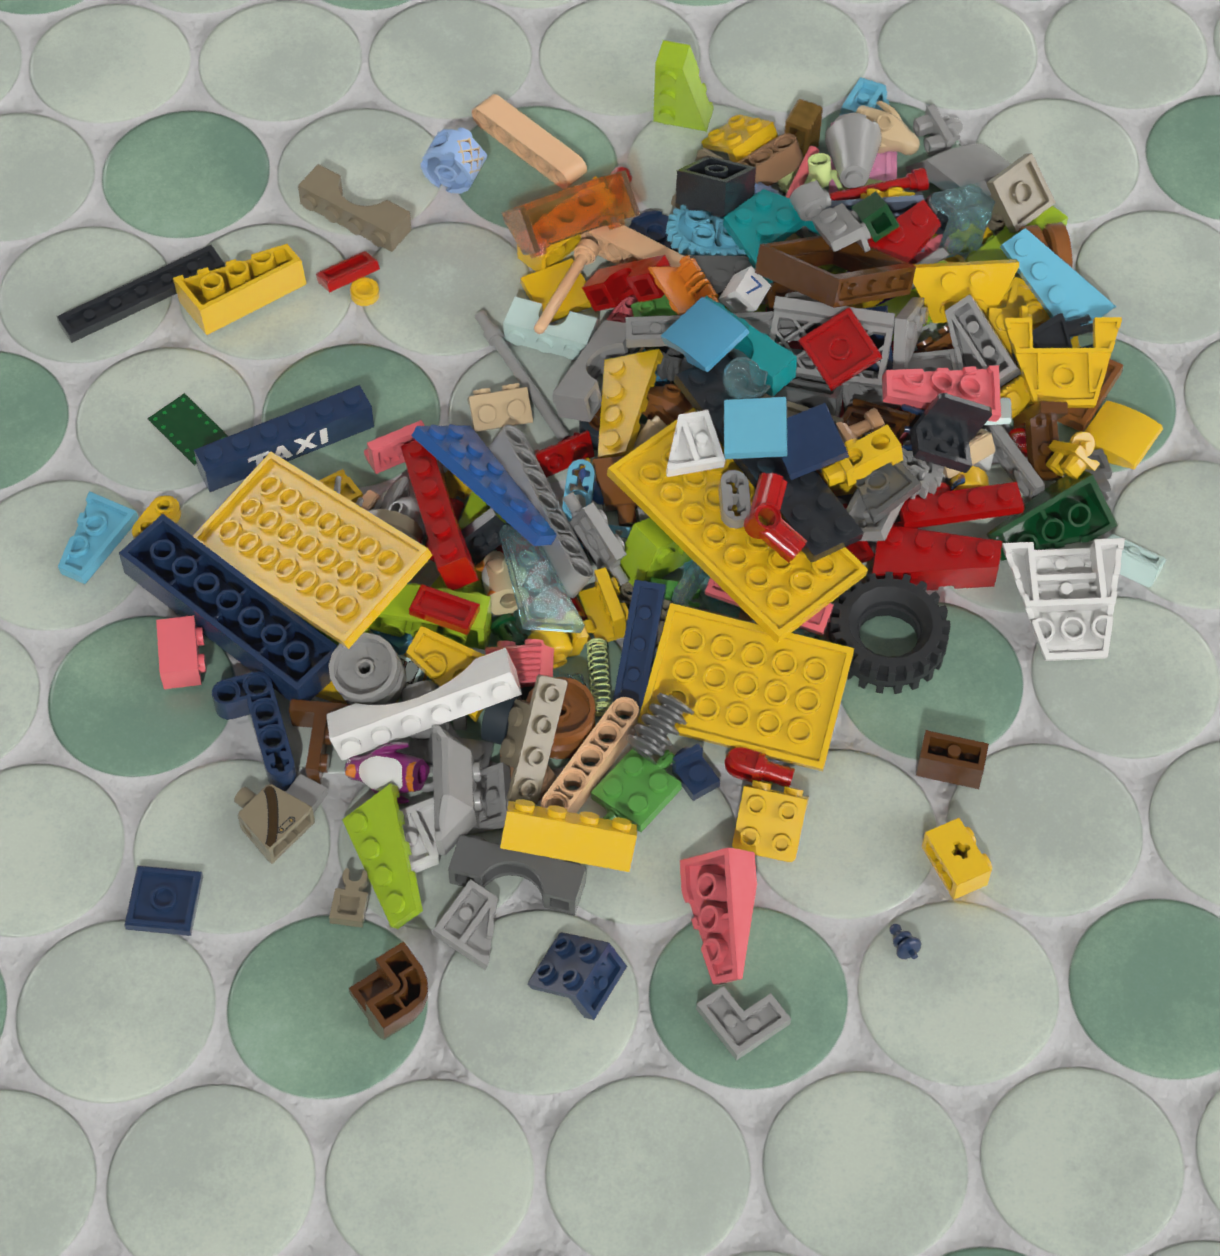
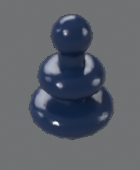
M892 924L889 931L895 936L893 945L897 948L896 954L898 958L903 960L909 958L916 959L922 945L920 939L912 937L909 931H902L899 924Z

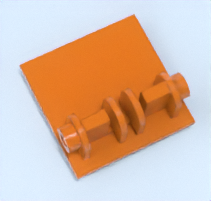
M689 255L680 259L681 265L679 267L648 268L654 277L655 284L664 292L669 300L670 307L678 315H683L701 297L708 296L715 302H719V295L710 284V281L704 279L705 274L700 272L701 268L696 260L690 258Z

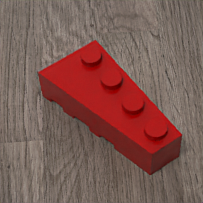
M892 525L885 541H877L872 573H875L877 579H884L886 572H893V579L902 580L904 574L911 576L910 583L918 585L920 581L927 584L926 591L938 590L942 586H953L955 589L994 587L999 569L1002 541Z

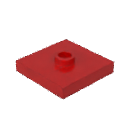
M850 307L798 339L831 391L882 359L881 353Z

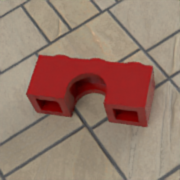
M660 255L598 269L582 287L594 312L615 308L625 298L635 294L638 302L662 298L664 292L655 284L654 277L648 268L671 267L666 256Z

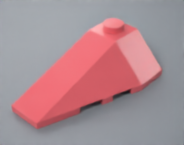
M728 847L680 860L682 895L684 901L690 903L694 915L691 921L694 929L699 930L703 942L701 951L712 984L719 985L741 980L743 978L757 888L755 852Z

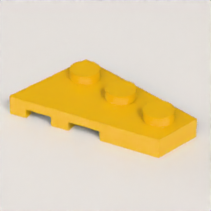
M424 626L419 628L406 651L407 657L439 687L459 675L476 658L484 656V654ZM483 709L468 715L476 722Z

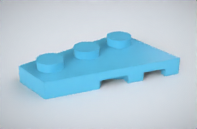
M90 491L86 498L87 505L84 513L80 512L77 519L78 527L74 536L69 538L58 565L62 575L83 584L88 582L139 519L135 510Z

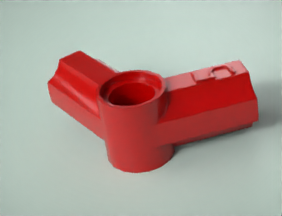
M762 473L758 479L750 514L744 520V528L749 536L755 539H762L789 563L803 549L807 540L781 518L780 509L787 481L783 479V476L775 473ZM758 516L766 521L767 526L759 521Z

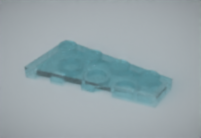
M503 525L499 536L522 628L581 633L585 624L542 546H533L512 526Z

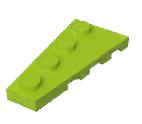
M390 783L343 818L342 821L365 871H367V876L390 926L399 929L420 914L423 908L415 871L411 870L409 855L412 854L409 842L405 841L402 826L405 824L403 811L399 810L397 798L400 797L398 786Z

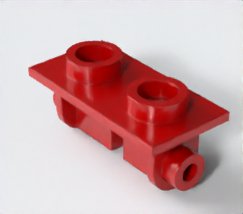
M588 430L583 433L575 432L573 436L558 442L556 445L534 451L546 478L569 468L573 461L585 460V458L590 459L595 456Z

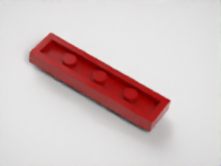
M1010 482L938 492L935 494L931 493L927 494L925 499L917 495L915 499L908 498L904 502L899 515L903 527L921 528L1021 514L1024 510V503L1018 483Z

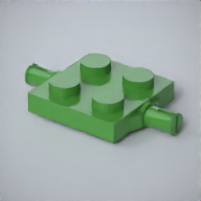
M631 749L591 791V799L604 807L607 812L603 818L613 820L616 817L628 819L632 824L637 825L639 832H642L682 789L681 782L666 772V769L673 762L675 755L672 752L670 753V750H665L664 755L660 756L656 761V765Z

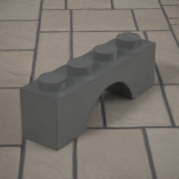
M475 835L469 837L459 836L448 868L450 884L465 887L470 879L484 888L491 881L503 876L525 878L532 882L540 891L544 908L571 915H576L586 884V867L581 866L580 863L502 849L499 844L487 842L484 838Z

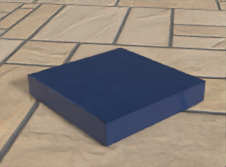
M826 403L787 418V456H783L781 459L791 480L849 457Z
M137 865L124 924L126 930L191 936L203 881L202 872Z

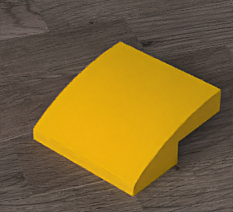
M1107 400L1084 432H1088L1093 436L1095 440L1094 450L1103 449L1110 464L1135 470L1162 432L1163 427L1157 421L1137 410Z

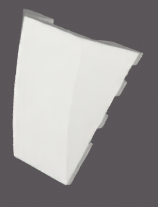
M1125 538L1094 539L1090 548L1034 550L1033 542L1002 544L1045 661L1105 659L1108 657Z

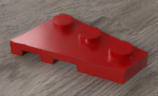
M923 199L896 218L899 224L898 228L877 242H874L872 238L867 241L870 247L910 263L941 226V222Z

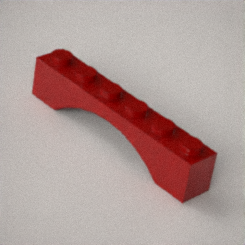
M416 440L400 446L435 563L447 588L454 591L478 581L471 555L450 501L442 463Z

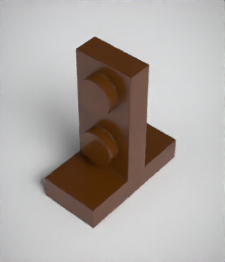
M1039 401L1013 418L1014 428H1025L1028 462L1043 481H1057L1062 478V476L1056 475L1048 468L1046 463L1054 454L1049 445L1053 440L1059 441L1057 420L1068 414L1067 402Z
M291 699L289 712L292 726L312 728L305 767L307 778L321 785L323 773H328L330 755L326 754L327 745H332L329 738L327 714L352 704Z

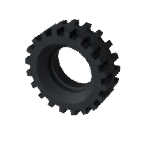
M886 572L884 579H877L875 573L868 574L867 583L862 584L858 581L851 587L850 592L846 590L840 595L839 603L835 602L833 606L828 637H830V643L854 648L847 677L848 680L856 676L859 678L858 686L863 689L869 683L877 686L876 693L883 694L884 687H893L894 694L902 693L904 685L909 684L910 688L915 690L919 688L920 679L923 678L928 682L933 678L934 669L939 670L942 666L951 624L950 620H946L948 614L946 605H938L940 596L936 591L930 595L926 592L927 584L920 581L918 585L910 583L911 576L904 574L902 580L893 579V572ZM876 616H892L900 618L912 626L916 632L917 643L908 653L901 656L888 657L876 654L867 648L861 641L860 629L866 621Z

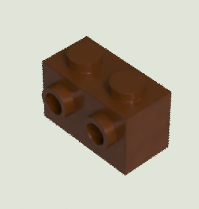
M925 730L916 776L979 789L989 743Z

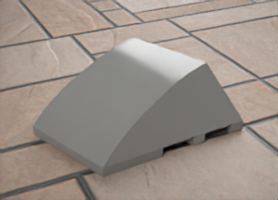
M969 144L946 150L926 160L906 167V172L911 173L913 169L925 168L928 183L932 182L946 194L954 196L959 201V204L963 206L962 215L979 229H982L986 219L991 215L982 214L978 205L991 195L986 182L1011 165V163L987 145Z

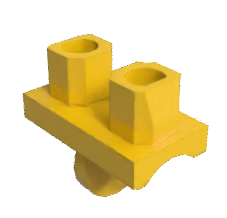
M1076 432L1071 437L1069 443L1053 440L1049 445L1054 454L1048 460L1046 466L1058 476L1066 474L1072 479H1078L1085 469L1095 471L1100 464L1097 460L1087 458L1095 449V440L1088 432Z

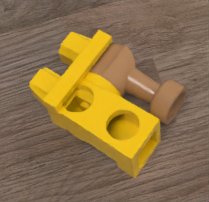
M876 408L865 412V420L851 426L842 422L835 423L849 457L821 468L824 479L830 487L843 481L849 487L857 483L856 480L865 478L874 470L888 463H891L893 466L903 461L901 443L890 427L885 425ZM869 431L872 432V433L868 434L867 436H865V437L859 439L860 437H862L863 435H865V434L868 433Z

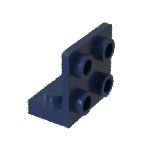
M561 932L530 978L528 985L533 990L569 998L584 1018L595 1020L626 970L627 965L609 942Z

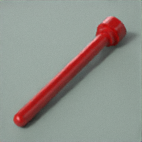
M925 168L911 170V173L906 174V177L836 191L829 193L831 201L859 199L861 198L860 194H867V189H878L881 192H886L889 188L899 187L920 192L928 190V176Z

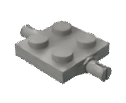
M574 492L565 496L562 500H564L572 513V520L569 523L597 569L606 567L612 577L616 578L619 587L626 584L630 579H628L620 566V560L627 555L624 551L625 545L622 539L611 531L606 514L602 509L597 508L593 502L586 507H582Z

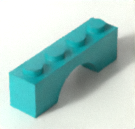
M708 296L704 297L727 311L748 329L749 334L734 349L743 352L750 359L749 382L773 397L796 377L797 356L791 350L783 348L766 333H761L749 325L745 319L734 315L723 304L715 302Z

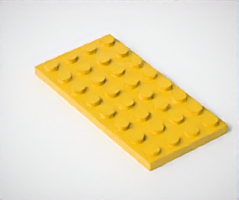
M692 408V409H691L690 411H688L687 413L697 412V411H696L694 408ZM677 420L621 458L607 470V476L776 643L783 640L867 574L868 568L846 547L813 563L809 561L801 550L788 563L762 539H755L749 536L744 526L735 529L725 525L720 515L718 492L720 480L727 471H742L733 459H725L726 461L722 468L667 477L666 469ZM720 443L722 452H723V454H724V447H723L722 444ZM748 480L750 504L752 506L756 489ZM730 482L729 485L732 486V492L736 494L738 488L735 487V483ZM733 505L731 511L734 512L735 516H740L737 512V505ZM758 516L759 521L767 526L766 521Z
M271 451L193 535L198 541L288 609L348 649L432 557L427 547Z

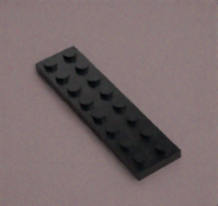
M727 354L708 372L694 366L676 374L674 380L696 411H709L718 440L723 447L724 400L760 398ZM781 457L733 459L755 489L759 476L762 473H775L783 476V479L787 481L780 509L781 518L807 540L802 551L811 563L862 539L864 532L816 470L791 480Z

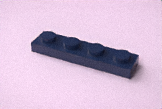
M641 580L634 581L613 702L618 698L628 697L637 702L639 709L642 708L653 666L667 588L665 584Z

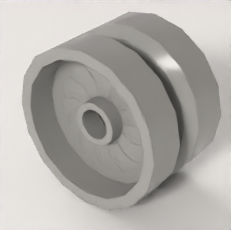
M363 633L349 649L339 644L332 653L329 663L330 679L347 704L388 705L396 703L400 698L407 682L406 669L391 644L381 636Z

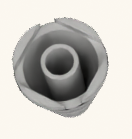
M848 113L837 117L830 128L828 126L825 133L826 147L841 183L847 188H856L867 183L882 141L879 125L875 121L873 123L866 119V115L861 113Z

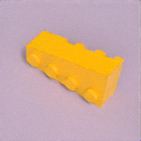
M288 244L251 254V259L245 261H236V259L225 262V267L209 271L208 267L197 270L198 275L185 279L183 275L173 277L179 302L206 335L307 285L302 261Z

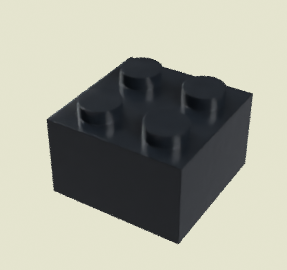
M705 156L677 170L675 203L685 205L688 210H704L711 212L712 216L725 217L754 196L756 167Z

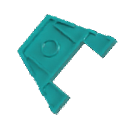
M762 189L723 219L724 228L740 250L743 249L747 254L749 262L754 269H756L760 244L784 241L803 226H806L820 236L812 221H804L799 217L790 202V198ZM763 277L768 283L773 282L772 280Z

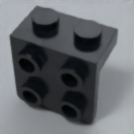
M940 393L910 429L913 458L967 473L972 467L969 442L992 416L991 408L947 393Z

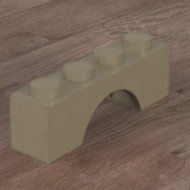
M319 164L298 185L300 204L309 211H315L324 216L328 221L337 223L347 228L351 233L370 240L377 247H383L393 252L411 231V218L408 210L388 200L371 206H361L349 202L343 197L341 176Z

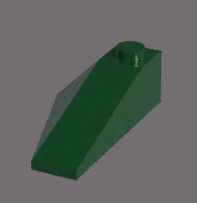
M1084 470L1078 479H1072L1066 475L1054 482L1025 504L1023 513L1009 516L986 535L988 539L1002 541V544L1033 542L1034 550H1045L1050 548L1058 549L1077 542L1093 541L1118 525L1093 474ZM1001 546L1000 561H1004L1007 558Z

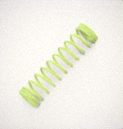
M593 638L586 643L587 660L589 661L588 673L590 674L589 686L591 687L590 692L592 696L596 697L594 699L595 710L598 711H595V716H603L611 705L609 703L611 698L608 697L611 694L608 690L610 685L607 684L610 681L607 677L609 672L606 671L609 666L606 664L608 659L605 658L608 655L605 651L607 649V642L602 638ZM598 642L604 643V644H595V645L589 646V645L592 644V643H598ZM594 653H605V655L601 657L592 656V654ZM596 659H606V662L603 663H594L592 661ZM598 665L606 666L605 669L601 670L593 669V667ZM597 672L607 673L604 676H595L593 674ZM599 678L607 679L606 682L602 683L594 682V680ZM598 685L608 686L605 689H596L594 687ZM597 692H608V694L604 696L595 695V693ZM600 698H608V699H609V701H607V702H605V701L596 702L595 700L600 699ZM598 707H607L606 709H598Z

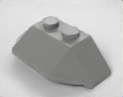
M432 725L435 843L439 856L446 855L457 844L460 835L465 836L477 824V811L482 810L481 791H476V782L481 781L480 762H474L469 748L439 725Z

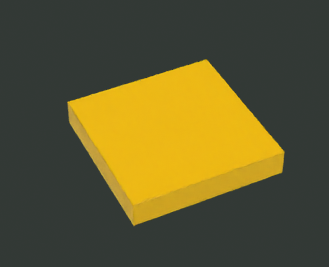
M572 258L520 278V284L530 301L542 304V313L573 264ZM581 273L551 322L567 317L570 311L577 313L592 307L582 289L586 280Z

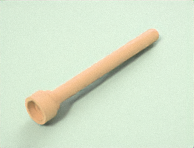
M590 239L579 241L574 249L575 260L534 326L536 333L542 334L545 332L584 266L595 261L599 254V247L594 241Z

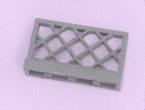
M776 296L769 337L775 342L776 337H778L781 341L778 344L792 351L788 345L789 342L801 334L805 336L806 330L814 325H822L848 307L833 308L824 303ZM850 307L869 337L873 334L885 335L884 346L878 349L882 353L881 363L880 361L876 362V365L879 367L878 379L866 378L860 372L857 374L858 376H854L845 383L882 388V376L887 368L892 335L894 334L895 314ZM780 320L791 321L798 330L784 339L778 332ZM805 350L797 355V365L799 367L796 369V375L823 379L816 367L814 369H807L800 362V359L807 355Z

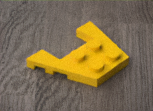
M1095 317L1093 319L1094 348H1033L1032 318H1005L1004 328L1033 405L1039 401L1067 402L1068 408H1094L1105 378L1122 317Z

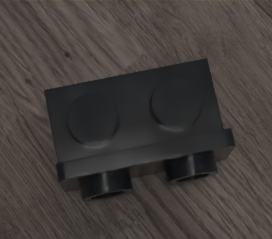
M492 508L461 530L473 564L477 563L515 534L511 525Z

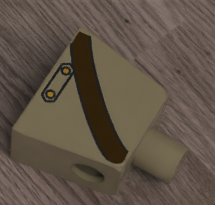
M272 784L266 785L258 794H255L248 787H243L234 798V802L242 808L237 815L242 831L271 864L315 823L313 809L310 805Z

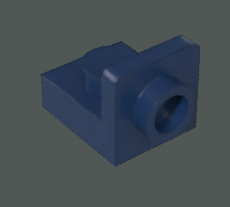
M699 743L692 747H684L675 754L672 763V774L681 782L683 789L692 801L720 787V779L703 758V748Z

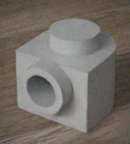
M817 180L799 186L790 196V202L799 217L804 221H812L811 218L819 215L823 210L831 206V198L828 191L823 190Z

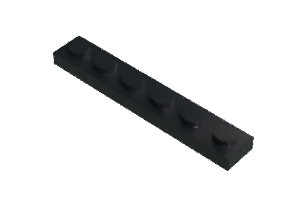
M209 245L58 315V324L70 342L73 343L177 294L173 277L183 275L185 279L198 275L197 270L208 267L209 271L225 267V263L213 246Z

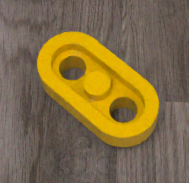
M166 495L154 499L133 525V539L162 514L177 524L181 517L179 502L174 497Z

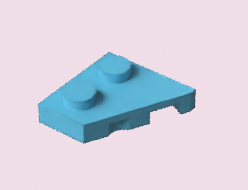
M860 77L842 105L840 116L855 113L861 105L882 110L877 102L883 101L889 105L886 85Z

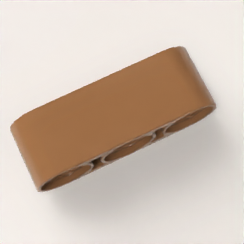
M787 133L778 136L737 163L756 167L755 183L762 182L766 186H771L797 170L804 157L796 136Z

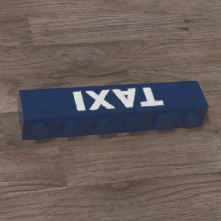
M357 385L195 449L194 453L198 471L208 491L213 492L247 478L270 451L288 462L373 428L372 406L361 386Z

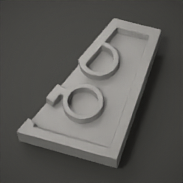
M912 297L895 318L893 370L908 369L923 325L927 324L928 307H924V298Z

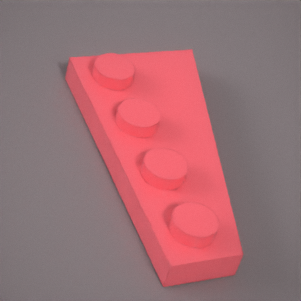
M999 365L989 366L987 369H976V366L964 367L962 370L950 371L948 367L925 372L923 369L886 370L882 376L883 402L897 405L906 404L926 410L937 395L947 393L989 406L992 410V416L988 421L997 422L1001 417Z

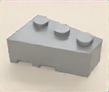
M971 295L945 310L959 370L971 366H976V369H987L989 366L999 365L1000 387L1021 374L1015 361Z

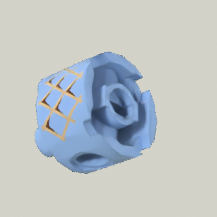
M458 128L457 130L444 129L437 132L424 154L421 170L425 177L436 187L439 188L442 184L447 187V192L463 193L469 190L487 159V154L472 138V133L465 128Z

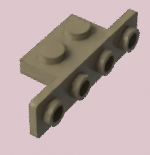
M538 675L531 702L515 699L514 707L510 710L508 716L509 727L506 739L501 744L500 759L501 762L514 768L507 794V799L515 802L518 799L532 801L535 805L538 804L568 684L564 679Z

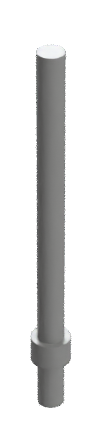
M484 311L478 312L475 315V319L483 329L485 339L491 346L497 349L521 386L527 387L529 398L558 440L562 441L571 437L504 341V334L497 325H493Z

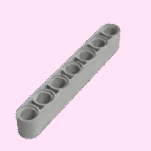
M505 425L488 448L557 534L552 545L535 547L555 588L565 597L575 598L594 574L593 569L525 435L515 426Z

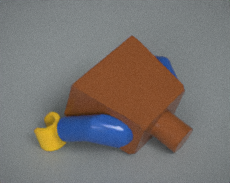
M624 456L593 459L592 465L596 471L592 500L596 504L602 505L604 511H617L619 526H632L637 523L635 509L639 506L607 476L608 468ZM585 465L580 466L579 470H574V474L580 479L581 484H583L584 477L590 476V472L585 470ZM589 486L583 487L584 490L588 493Z

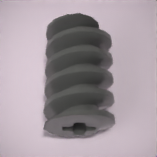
M662 693L657 695L660 705L653 703L649 706L653 716L643 714L641 717L646 726L640 724L634 726L638 736L628 734L626 737L630 746L638 754L656 765L657 763L652 755H664L659 745L662 743L671 746L672 744L667 737L668 733L678 736L680 733L675 724H687L682 714L694 715V711L685 703L672 695Z

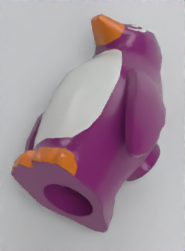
M395 742L379 746L368 754L348 758L345 763V774L351 780L366 784L375 794L390 783L398 786L399 793L420 791L429 775L430 767L423 759L397 752L396 750L407 748L409 745L406 742ZM400 795L397 801L398 804H405L409 802V799Z

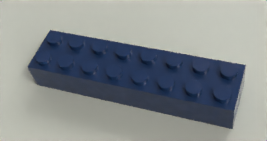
M164 514L119 552L126 575L179 616L194 615L196 626L203 628V634L250 671L266 673L271 679L273 688L289 701L291 699L311 701L331 682L329 663L332 653L338 646Z

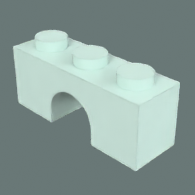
M514 297L503 322L504 341L517 346L522 345L537 349L543 353H552L564 356L570 360H577L580 352L592 338L593 333L597 331L598 318L570 311L563 323L554 326L548 325L544 333L538 334L535 332L534 326L542 314V304Z

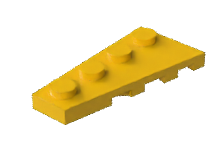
M660 349L604 360L598 458L626 456L633 451L641 426L639 419L641 413L646 411L648 405L646 398L650 387H654L657 378L655 374L657 364H661L664 356Z

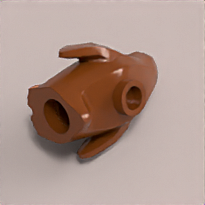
M666 384L664 386L650 387L646 398L648 405L646 411L642 413L650 420L657 415L668 426L678 419V415L688 412L694 407L684 394L681 393L677 385Z

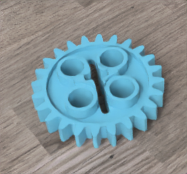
M681 205L680 209L674 208L673 214L669 215L666 234H668L667 241L672 242L671 248H679L678 253L700 256H747L743 249L740 250L724 228V217L712 216L711 212L704 210H688L685 205Z

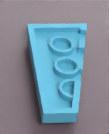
M1026 228L1000 246L1008 259H1017L1019 261L1017 272L1050 318L1063 313L1064 319L1067 321L1089 314L1091 321L1088 324H1093L1095 317H1102L1117 307Z

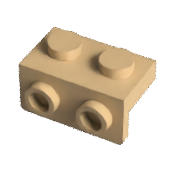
M519 383L502 386V391L491 393L490 388L474 390L473 396H469L467 399L475 432L499 429L505 425L517 426L533 423L527 387L520 388Z

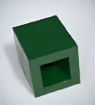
M876 191L851 207L857 214L860 223L864 222L874 242H877L899 227L890 208Z

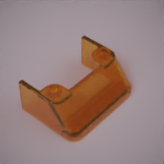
M626 170L583 182L501 212L506 226L523 255L530 254L531 259L546 254V248L552 244L608 225L609 230L625 225L624 219L641 215Z

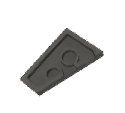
M870 432L866 433L865 435H863V436L860 437L859 439H861V438L867 436L868 434H870ZM901 462L893 466L891 463H888L874 470L865 478L856 480L857 483H855L873 524L877 523L921 489V482Z

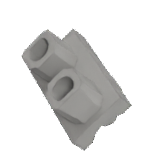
M934 104L927 106L925 115L914 119L913 130L917 137L930 135V137L924 140V147L928 156L951 149L955 141L960 139L959 133L963 128V124L958 118L950 119L948 116L942 118Z

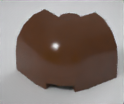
M404 941L375 959L377 971L349 987V994L367 1017L369 1026L383 1040L412 1023L421 1014L428 1000L427 976L422 965Z

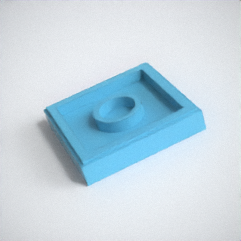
M786 397L724 400L725 459L787 456Z

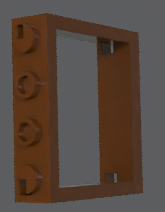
M820 235L760 244L755 273L830 307L837 308L910 295L916 266L870 247L871 250L864 252L857 242L834 252ZM833 264L849 272L834 275L818 268V266Z

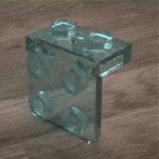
M968 184L962 187L935 192L932 195L930 203L949 217L939 248L943 247L949 254L948 258L977 250L983 242V235L987 224L991 220L996 201L982 192V189L977 185Z

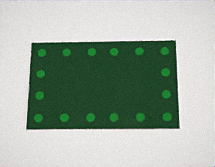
M185 393L147 418L194 466L197 464L194 453L195 449L228 437Z

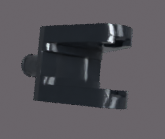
M1063 313L1055 315L1032 330L1033 348H1073L1070 340L1071 337L1093 333V324H1088L1091 321L1090 315L1087 314L1065 321ZM1090 344L1079 348H1094V346ZM1012 349V357H1013L1014 361L1016 362V364L1018 365L1017 360H1016V357H1015L1014 352H1013V349Z

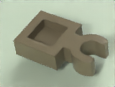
M346 868L342 874L345 889L335 888L329 921L331 924L363 928L369 896L368 892L361 891L368 885L367 871H362L361 878L358 881H351L350 869Z

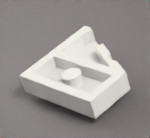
M703 410L678 415L666 476L671 477L724 467L726 460L709 411Z
M433 797L400 810L403 811L405 824L402 825L405 841L409 842L412 854L409 855L411 870L415 871V873L439 864L440 856L435 843Z

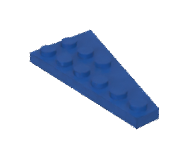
M432 424L431 426H417L411 436L533 546L552 545L557 537L555 531L471 425L449 424V426H437Z

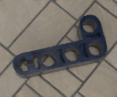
M257 671L217 682L212 689V698L217 715L226 720L250 715L268 782L283 791H287L296 780L297 774L270 677L264 672ZM257 690H264L261 693H253ZM226 698H233L230 701H223ZM264 716H271V718L267 720L261 719ZM274 742L279 743L276 746H268L269 744ZM282 763L284 771L279 772L276 764Z

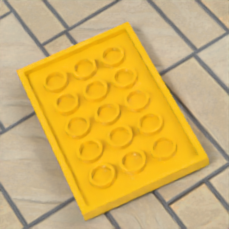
M670 603L638 718V724L646 726L641 719L643 714L653 716L649 706L653 703L660 705L657 700L659 693L672 695L694 711V715L682 714L687 722L686 725L675 724L680 736L731 749L737 747L747 748L765 753L767 758L823 772L854 648L790 633L779 643H776L758 624Z

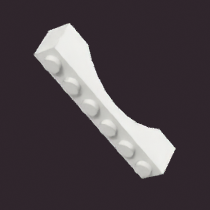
M503 648L476 658L451 681L418 698L388 705L355 703L328 713L327 722L330 741L343 761L376 749L386 743H392L430 729L432 725H440L522 695L517 670L507 649Z

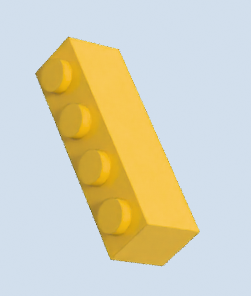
M518 799L515 802L508 801L500 848L630 872L637 839V825L632 824L630 820L616 817L613 820L600 818L598 814L583 811L577 814L567 812V809L561 806L550 805L548 808L535 806L532 801Z

